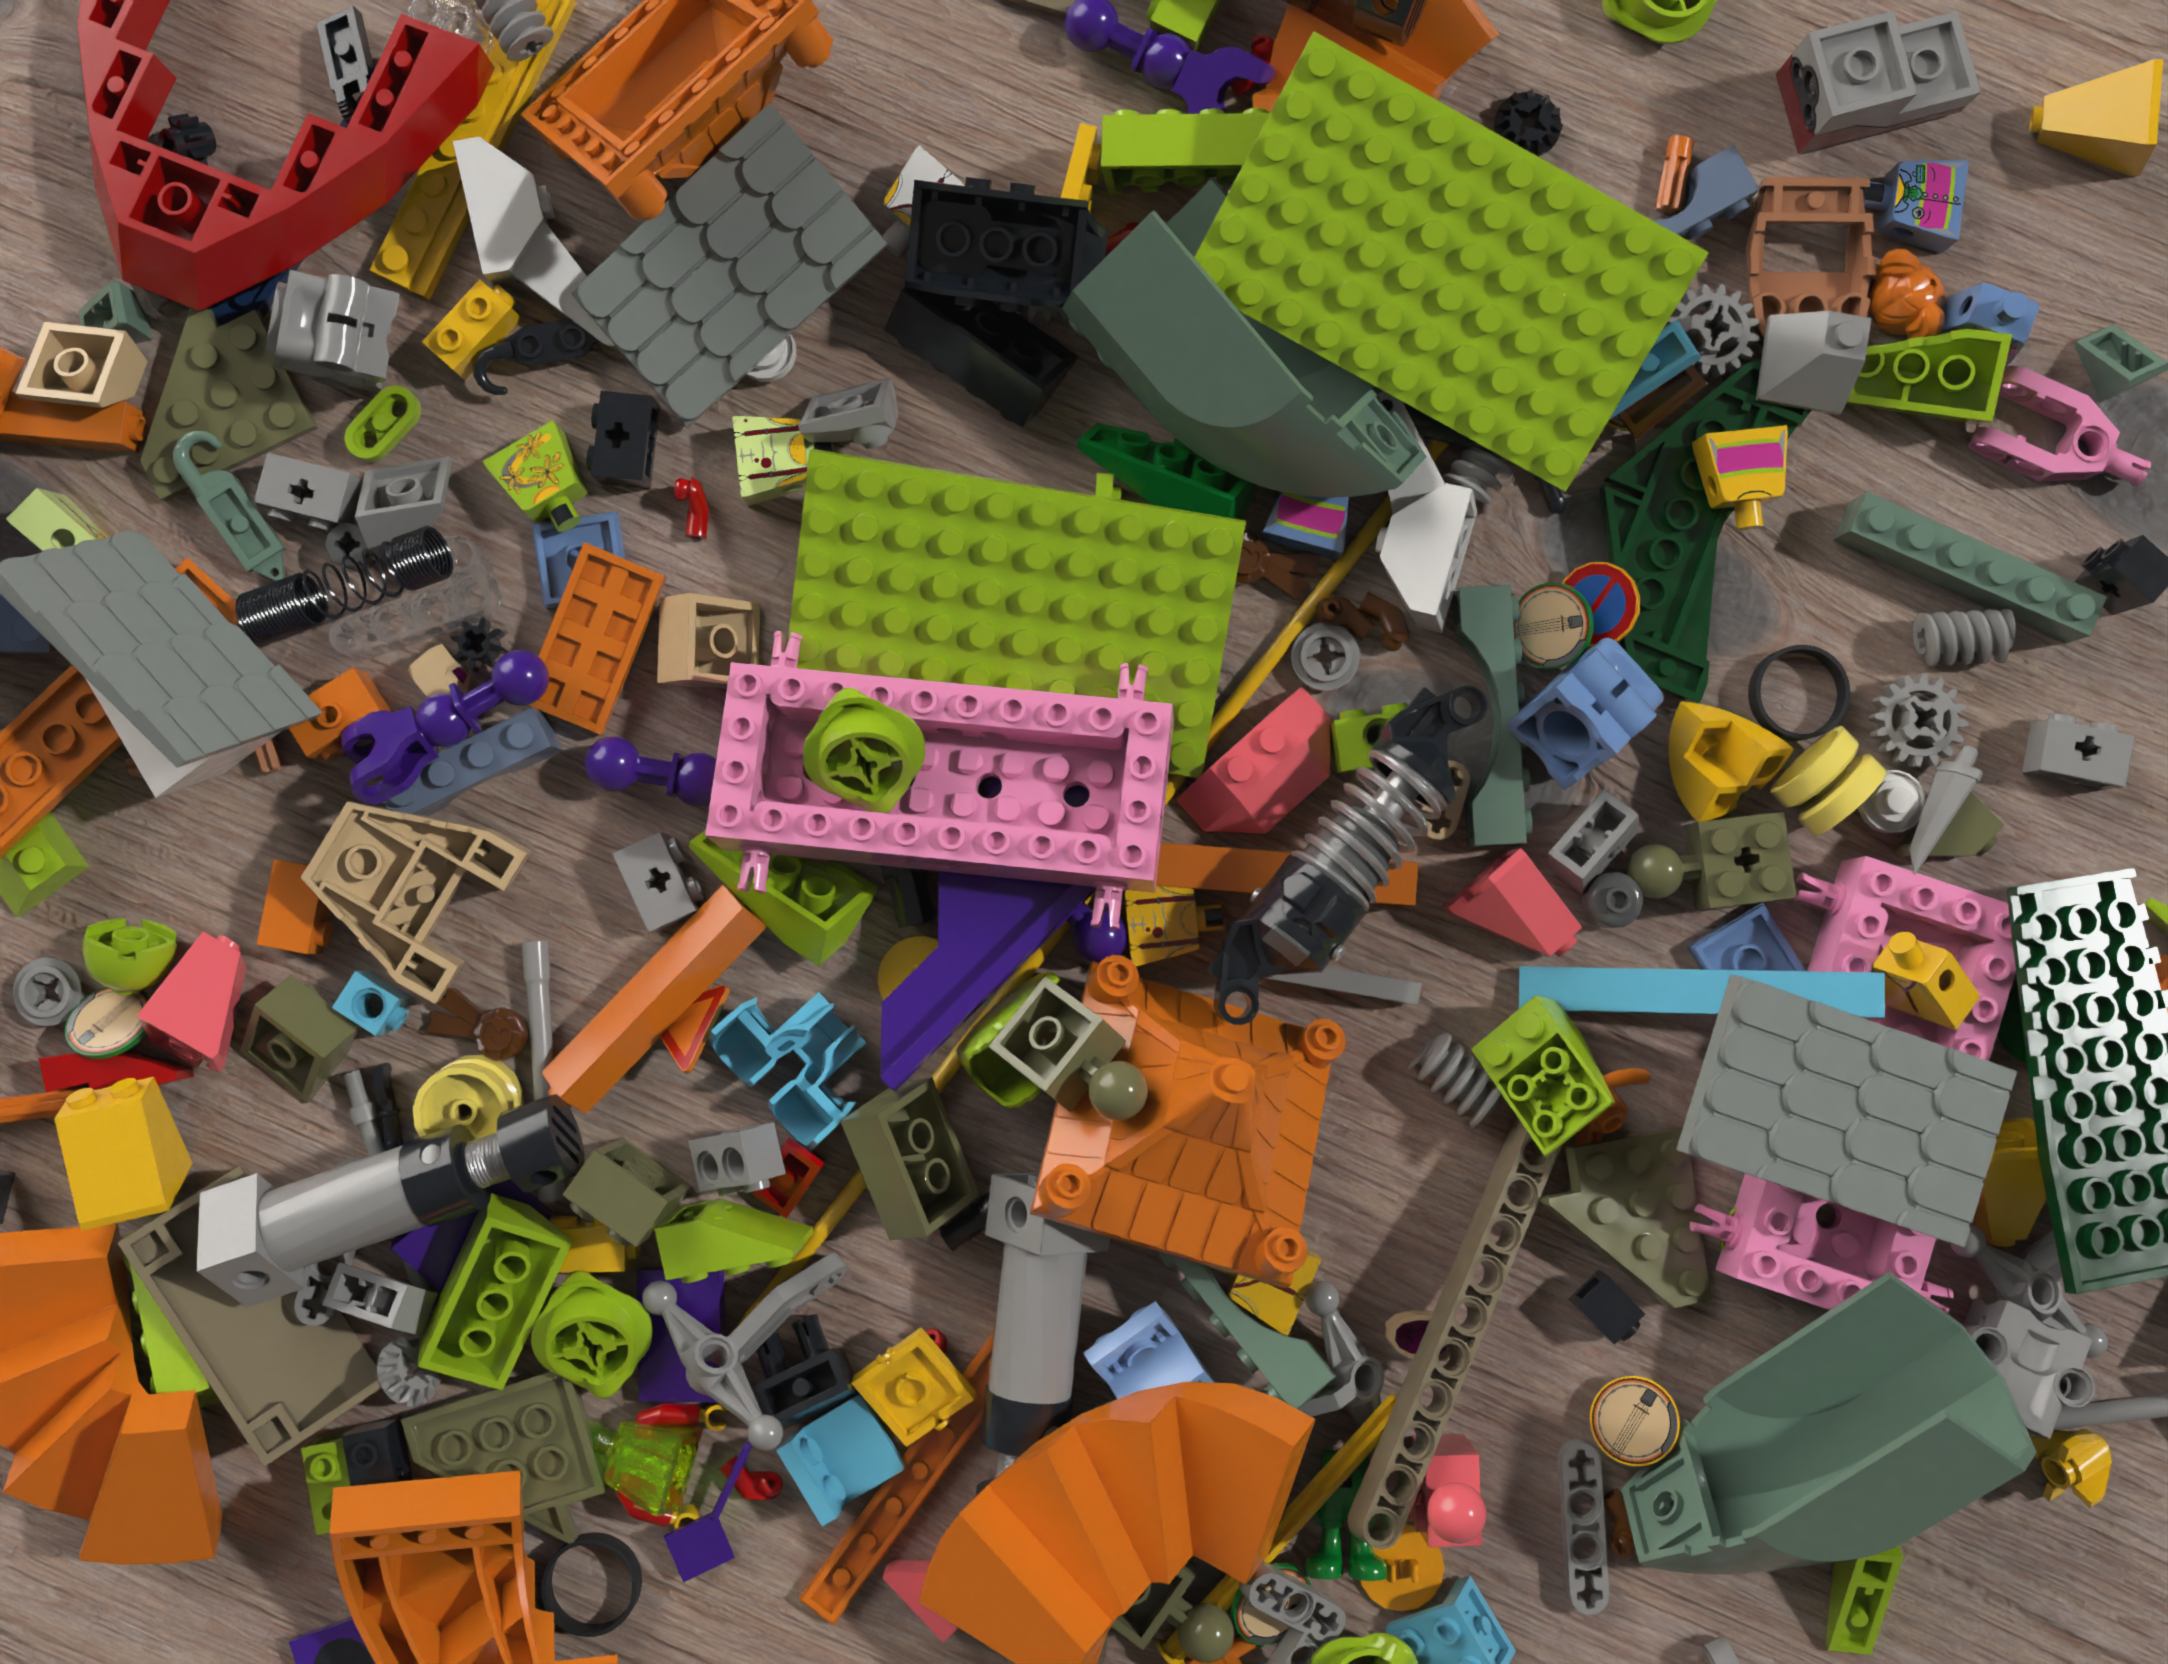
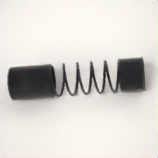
M427 525L394 537L391 543L388 541L382 542V559L390 575L401 585L398 592L394 594L386 592V578L383 566L372 550L364 548L361 554L362 566L370 582L382 593L379 599L375 601L366 599L367 587L363 572L354 558L345 555L341 563L342 572L351 590L362 600L360 606L356 608L347 607L348 597L344 579L334 565L326 562L323 564L322 578L331 597L343 607L340 613L336 615L328 614L329 605L325 587L317 574L307 569L304 573L299 572L240 594L235 603L237 621L242 631L255 644L263 646L324 623L326 617L338 619L343 616L346 610L357 612L363 608L365 602L377 605L382 602L385 595L396 598L402 594L404 588L415 591L450 578L453 571L451 551L441 533ZM385 545H389V555L396 575L391 569L386 558L384 549ZM366 552L372 555L379 567L382 577V589L374 581L365 561ZM347 559L355 565L360 575L363 597L349 579L345 566V560ZM328 566L334 570L340 580L344 604L335 596L330 588L325 571ZM310 573L313 575V577L317 580L320 588L315 583V581L312 578H310L307 574Z

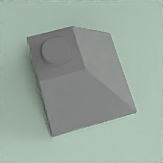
M1834 311L1770 315L1767 319L1755 401L1834 415L1841 414L1866 359L1871 318Z
M449 456L365 471L355 519L367 548L372 550L378 558H382V542L388 541L391 543L394 537L427 525L432 527L445 504L452 465ZM385 545V555L390 558L389 545Z

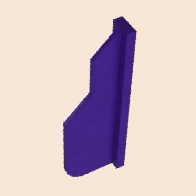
M1075 785L1066 791L1064 800L1072 807H1080L1088 801L1090 793L1085 787ZM939 871L938 947L882 1002L880 1078L896 1092L1096 891V888L1092 886Z

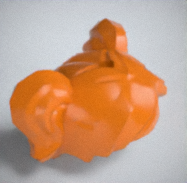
M1906 249L1889 251L1881 259L1880 264H1876V275L1871 276L1875 281L1867 296L1870 299L1869 311L1874 316L1876 325L1883 332L1890 335L1907 334L1909 339L1939 335L1945 324V315L1942 309L1946 299L1945 289L1940 278L1933 272L1931 267L1920 264L1918 258Z

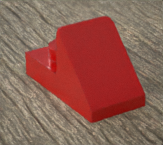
M791 1137L787 1139L780 1149L786 1174L770 1178V1187L752 1192L754 1196L786 1219L827 1164Z

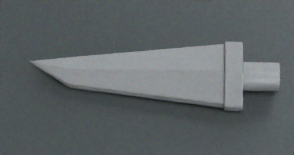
M1962 746L1954 762L1940 761L1935 770L1936 775L1909 849L1914 875L1983 775L1980 769L1972 767L1979 753L1971 746Z

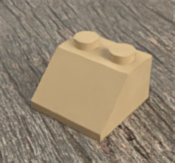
M44 322L15 394L20 399L103 408L135 396L148 361L129 334L124 330Z
M695 593L661 597L659 604L657 683L687 687L727 688L731 662L759 665L760 603Z

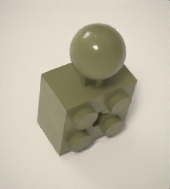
M1784 811L1684 825L1688 854L1678 855L1674 850L1665 845L1649 844L1636 850L1627 865V875L1637 882L1642 891V896L1650 899L1665 898L1674 893L1682 881L1691 880L1695 909H1711L1797 898ZM1743 855L1745 860L1744 866H1736L1734 857Z
M1045 976L988 1046L1069 1112L1073 1110L1088 1089L1089 1098L1095 1110L1100 1115L1111 1120H1126L1135 1116L1143 1108L1147 1100L1148 1086L1142 1072L1128 1062H1111L1126 1043V1040L1101 1017Z
M1191 1560L1185 1564L1170 1584L1151 1583L1125 1614L1118 1616L1111 1626L1140 1649L1144 1650L1166 1619L1178 1628V1640L1183 1651L1190 1658L1201 1663L1215 1662L1224 1657L1230 1650L1234 1639L1232 1621L1223 1609L1211 1603H1200L1192 1606L1181 1598L1195 1578L1196 1564Z

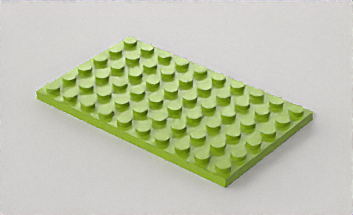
M1313 31L1194 258L1240 312L1566 492L1709 252Z
M812 449L809 451L788 641L791 632L802 636L797 663L798 669L1117 698L1120 665L1128 663L1130 685H1133L1138 666L1141 664L1148 667L1144 701L1173 704L1174 726L1168 773L1199 778L1203 774L1246 520Z

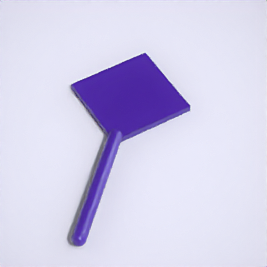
M746 1442L743 1445L713 1511L663 1535L683 1583L735 1558L719 1516L752 1449L750 1442Z

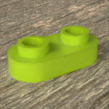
M392 385L382 389L348 425L344 435L347 449L354 456L366 462H376L383 459L419 421L421 416L420 401L412 392L402 386ZM405 404V413L400 417H396V407ZM371 435H376V444L373 447L367 448V438Z

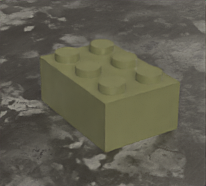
M932 1077L906 1081L896 1092L889 1087L840 1121L890 1241L927 1237L980 1196Z
M622 1137L593 1150L563 1193V1196L571 1201L569 1207L576 1214L589 1221L596 1218L608 1227L606 1233L613 1240L623 1246L628 1247L630 1244H633L635 1247H638L655 1235L654 1228L680 1206L693 1186Z

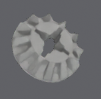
M1324 623L1312 625L1300 633L1292 647L1291 664L1297 679L1301 680L1311 689L1328 692L1346 685L1353 678L1359 666L1360 654L1358 645L1354 637L1341 626L1325 625ZM1321 640H1324V646H1327L1328 653L1343 655V657H1338L1330 662L1328 675H1326L1325 669H1323L1320 662L1307 660V658H1312L1320 652Z
M45 957L36 959L22 968L14 982L13 999L17 1010L26 1020L40 1026H53L65 1023L72 1010L86 996L82 992L81 986L84 978L79 976L73 969L74 964L67 963L56 957ZM39 982L44 984H54L57 982L58 985L55 992L59 995L58 998L61 1001L48 999L44 1002L47 992Z
M400 1337L388 1343L381 1350L377 1360V1376L382 1389L391 1400L405 1407H417L436 1395L435 1388L442 1381L435 1371L418 1367L419 1338L406 1340L404 1337ZM413 1363L416 1368L413 1372L414 1377L404 1380L407 1376L406 1372L409 1370L408 1364Z

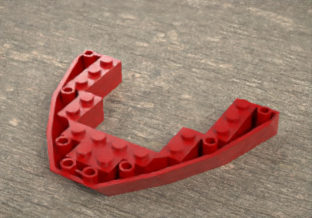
M80 0L77 29L95 190L122 280L201 311L295 266L387 204L478 106L495 67L478 42L401 14L348 127H342L308 113L272 189L269 190L146 142L177 79L153 53L146 51L170 0Z

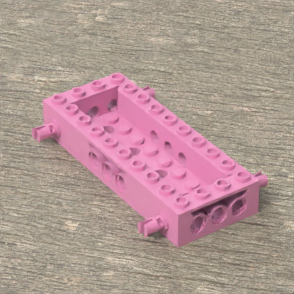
M781 631L774 632L771 666L731 662L705 836L721 849L743 852L737 890L749 893L754 878V890L759 894H765L769 859L772 855L1092 886L1096 888L1090 926L1100 929L1105 910L1109 907L1111 930L1120 929L1119 918L1122 891L1156 892L1174 716L1173 704L1144 701L1148 667L1139 664L1134 684L1130 685L1128 663L1121 664L1117 698L797 668L802 636L791 632L786 647V639ZM844 688L857 689L864 695L908 715L916 722L924 736L925 759L923 765L915 775L913 785L907 789L889 813L868 812L857 805L822 790L806 777L803 762L805 740L816 725L822 711L835 694ZM987 777H995L1002 782L1001 792L991 799L983 798L978 794L979 783ZM1075 785L1085 787L1090 793L1088 801L1080 807H1072L1064 800L1066 791Z
M1868 856L1842 860L1834 884L1808 876V874L1803 872L1798 875L1795 882L1814 892L1798 890L1796 891L1797 898L1792 899L1801 900L1826 909L1807 971L1873 973V963L1886 947L1890 938L1899 932H1910L1918 941L1946 949L1955 957L1980 995L1979 1000L1957 1030L1886 1005L1884 1019H1864L1987 1061L1990 1060L2016 973L2008 903L1919 873L1914 875L1913 871ZM1744 1174L1735 1204L1736 1212L1734 1216L1707 1208L1702 1204H1697L1693 1210L1713 1223L1709 1225L1690 1221L1691 1231L1726 1241L1724 1249L1720 1252L1716 1271L1829 1310L1889 1271L1945 1313H1948L1950 1310L1930 1297L1935 1295L1953 1298V1290L1924 1281L1936 1241L1934 1237L1748 1174ZM1829 1203L1835 1209L1836 1218L1831 1226L1822 1228L1816 1220V1212L1821 1205Z

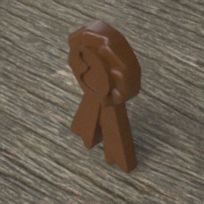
M1245 531L1236 583L1246 585L1263 578L1297 601L1302 597V590L1308 588L1310 584L1308 581L1290 574V572L1309 576L1318 575L1315 564L1320 559V555L1269 553L1263 538Z
M448 988L446 998L441 999L437 1004L457 1017L434 1011L429 1012L431 1023L426 1028L427 1033L475 1037L479 1053L494 1061H506L519 1055L528 1037V1030L524 1019L518 1012L506 1007H499L484 1012L455 988Z

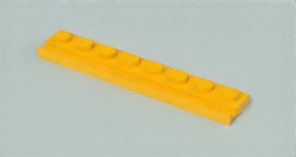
M535 0L538 4L536 11L543 13L546 19L544 25L549 26L554 35L553 39L538 53L525 60H508L507 54L502 51L498 44L499 40L494 37L489 28L481 47L495 67L478 106L420 167L369 270L375 276L430 301L470 220L453 141L481 137L503 153L521 117L520 114L524 111L577 4L575 0Z

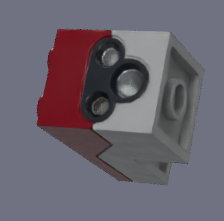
M1894 11L1809 32L1776 73L1798 154L1959 113L1981 93L1958 11L1901 26L1897 24Z

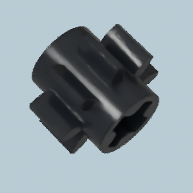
M188 113L168 117L170 127L164 128L160 132L161 148L208 165L205 156H210L216 151V139L211 127L206 122H199L198 116L189 117Z
M481 618L478 626H473L464 620L462 622L464 630L460 635L451 636V640L458 643L460 650L454 655V658L461 662L470 658L469 669L475 672H479L482 663L494 668L495 660L500 654L509 652L506 648L502 647L499 640L505 636V631L498 628L489 632L491 622L486 618ZM479 637L485 639L481 644L484 649L481 653L474 651L478 647L476 640Z

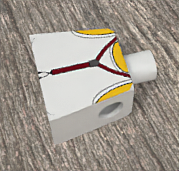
M920 145L911 155L882 203L886 217L893 222L890 228L882 235V238L887 242L886 248L897 257L900 256L909 244L914 180L965 186Z

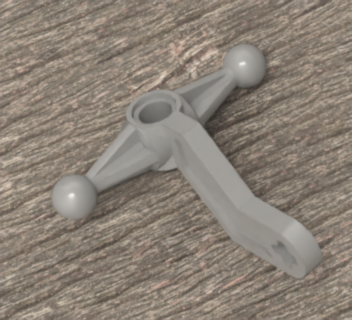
M1973 1224L1969 1225L1971 1229L1965 1248L1950 1243L1951 1248L1957 1255L1976 1259L1996 1287L1998 1300H2008L2030 1310L2041 1323L2050 1328L2071 1329L2092 1339L2086 1358H2095L2105 1352L2108 1338L2102 1328L2092 1323L2083 1324L2063 1297L2062 1286L2059 1281L2062 1273L2053 1231L2026 1247L2020 1258L1986 1245L1985 1234L1979 1227Z
M837 1253L827 1255L775 1287L728 1337L712 1332L677 1306L676 1290L667 1281L658 1280L651 1282L642 1294L645 1309L651 1314L663 1316L681 1363L686 1368V1379L690 1387L698 1393L713 1398L749 1426L748 1439L750 1444L757 1450L769 1451L777 1447L781 1442L783 1427L774 1416L761 1413L741 1363L746 1361L794 1311L839 1282L847 1272L848 1266ZM704 1361H712L720 1368H712Z
M1327 1281L1315 1282L1307 1289L1305 1301L1309 1310L1321 1317L1327 1356L1325 1363L1337 1377L1298 1410L1312 1417L1345 1407L1360 1427L1381 1404L1380 1392L1384 1385L1383 1367L1374 1357L1368 1356L1365 1347L1361 1345L1336 1311L1340 1300L1336 1287ZM1375 1447V1448L1372 1450V1452L1368 1455L1369 1462H1370L1371 1459H1372V1456H1373V1454H1374V1452H1375L1376 1447Z

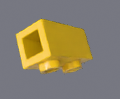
M479 279L422 343L466 381L473 373V363L476 355L484 347L504 340L522 320L512 308L517 301L498 284L491 289Z
M577 1216L551 1217V1223L572 1239V1245L558 1273H574L577 1271L625 1272L634 1265V1260L639 1259L641 1245L635 1247L633 1244H630L627 1247L619 1244L606 1233L608 1227L596 1218H594V1223H577Z

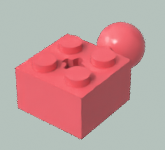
M1464 1434L1442 1435L1408 1519L1409 1521H1414L1415 1532L1421 1533L1428 1547L1482 1546V1530L1486 1522L1487 1513L1485 1503L1480 1496L1479 1454ZM1416 1435L1412 1436V1446L1415 1443Z

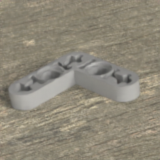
M1263 1562L1246 1585L1239 1582L1241 1593L1256 1609L1290 1626L1266 1664H1309L1316 1650L1328 1641L1338 1638L1345 1626L1346 1616L1344 1611L1329 1595L1269 1563ZM1260 1583H1269L1274 1588L1272 1594H1270L1268 1590L1259 1587L1258 1585ZM1301 1593L1299 1604L1291 1610H1284L1287 1599L1294 1594ZM1315 1609L1317 1613L1327 1618L1325 1620H1316L1312 1613ZM1304 1646L1308 1647L1307 1653L1302 1660L1291 1663V1657L1297 1649Z

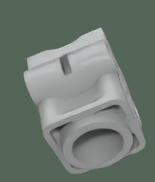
M290 270L287 284L277 281L265 352L275 354L274 368L310 375L313 381L328 386L340 388L353 387L379 393L382 388V382L386 378L389 360L387 336L391 332L392 321L396 317L400 293L369 286L367 282L351 276L330 274L327 279Z
M1973 1299L1966 1320L1962 1325L2005 1379L2029 1436L2050 1439L2063 1406L2084 1407L2094 1397V1380L2082 1368L2092 1339L2071 1329L2050 1328L2041 1323L2030 1310L2008 1300H1998L1990 1304L1983 1299Z

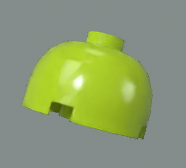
M126 918L103 920L89 925L86 928L82 945L85 967L93 979L103 986L113 989L114 993L125 996L139 994L141 990L148 989L163 981L174 965L177 944L176 932L167 925L144 919L141 922L143 928L126 926Z

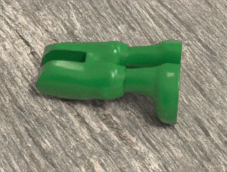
M1323 1450L1320 1471L1338 1450ZM1368 1456L1350 1475L1352 1476V1486H1340L1315 1513L1316 1521L1322 1527V1536L1317 1551L1310 1555L1304 1564L1307 1577L1329 1580L1338 1579L1343 1576L1341 1527L1345 1519L1348 1522L1349 1511L1369 1466ZM1375 1514L1369 1520L1368 1533L1369 1528H1371L1375 1523L1377 1514ZM1350 1531L1348 1575L1353 1579L1363 1581L1386 1579L1388 1568L1386 1562L1375 1554L1372 1546L1357 1539Z

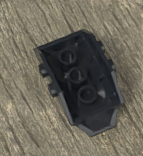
M965 177V186L914 180L905 288L954 296L953 304L968 307H979L981 299L997 301V310L1009 312H1023V305L1062 308L1073 289L1106 256L1108 230L1102 227L1088 210L1089 201L1036 195V185L1010 182L1009 191L991 189L992 180Z

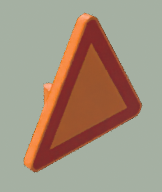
M725 985L705 990L660 1036L680 1070L686 1074L692 1072L710 1031L713 1029L729 996L730 989Z

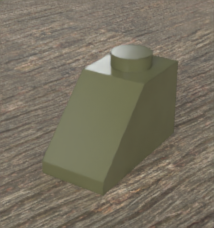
M1970 792L1928 857H1967L1975 855L1979 857L1997 842L1995 835L2003 828L2004 824ZM1918 824L1893 848L1891 852L1896 857H1911L1909 849Z

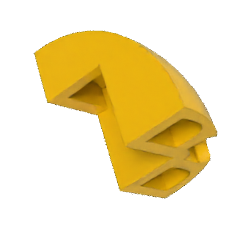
M1692 702L1679 703L1672 721L1668 744L1669 766L1675 789L1683 805L1697 822L1712 820L1736 809L1737 801L1742 792L1748 791L1751 786L1762 789L1782 768L1794 750L1793 747L1775 734L1741 716L1716 707Z

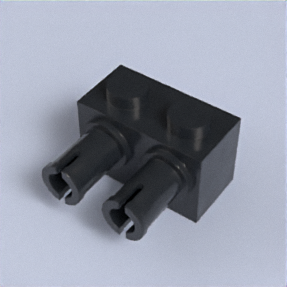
M817 1314L804 1317V1323H801V1320H797L792 1324L806 1359L802 1363L790 1368L778 1333H773L756 1350L766 1379L753 1385L763 1414L772 1415L777 1418L783 1430L859 1394L851 1384L854 1375L845 1353L829 1348Z

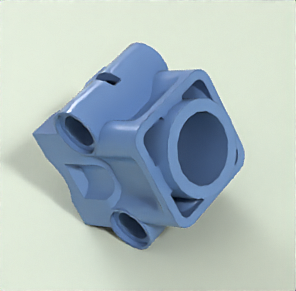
M1604 638L1583 653L1575 662L1565 667L1544 689L1519 709V713L1506 727L1521 743L1531 748L1541 758L1549 774L1565 790L1592 769L1616 755L1632 737L1644 729L1657 716L1655 709L1663 702V693L1615 640Z

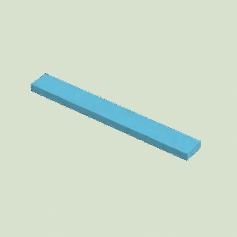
M1519 966V1009L1535 995L1557 1000L1565 1012L1718 1015L1731 974L1767 984L1862 1018L1884 1019L1885 973Z

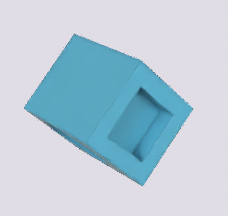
M370 970L355 971L332 1008L373 1035L378 1036L389 1034L391 1031L396 1032L403 1025L409 1015V1010L406 1007L412 997ZM374 994L379 995L383 1001V1010L379 1016L373 1015L369 1009V1001Z

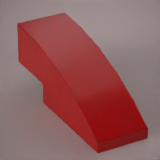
M123 1052L105 1059H88L77 1053L38 1058L45 1092L66 1090L88 1084L89 1088L98 1090L111 1087L116 1082L127 1078L141 1080L154 1077L159 1086L195 1077L194 1071L190 1067L168 1059L142 1053Z

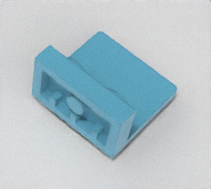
M860 1393L792 1432L776 1450L822 1527L835 1520L848 1502L902 1472L906 1466L872 1407Z
M1471 1576L1456 1580L1443 1604L1391 1621L1385 1628L1388 1634L1400 1638L1413 1650L1418 1664H1510L1516 1652Z

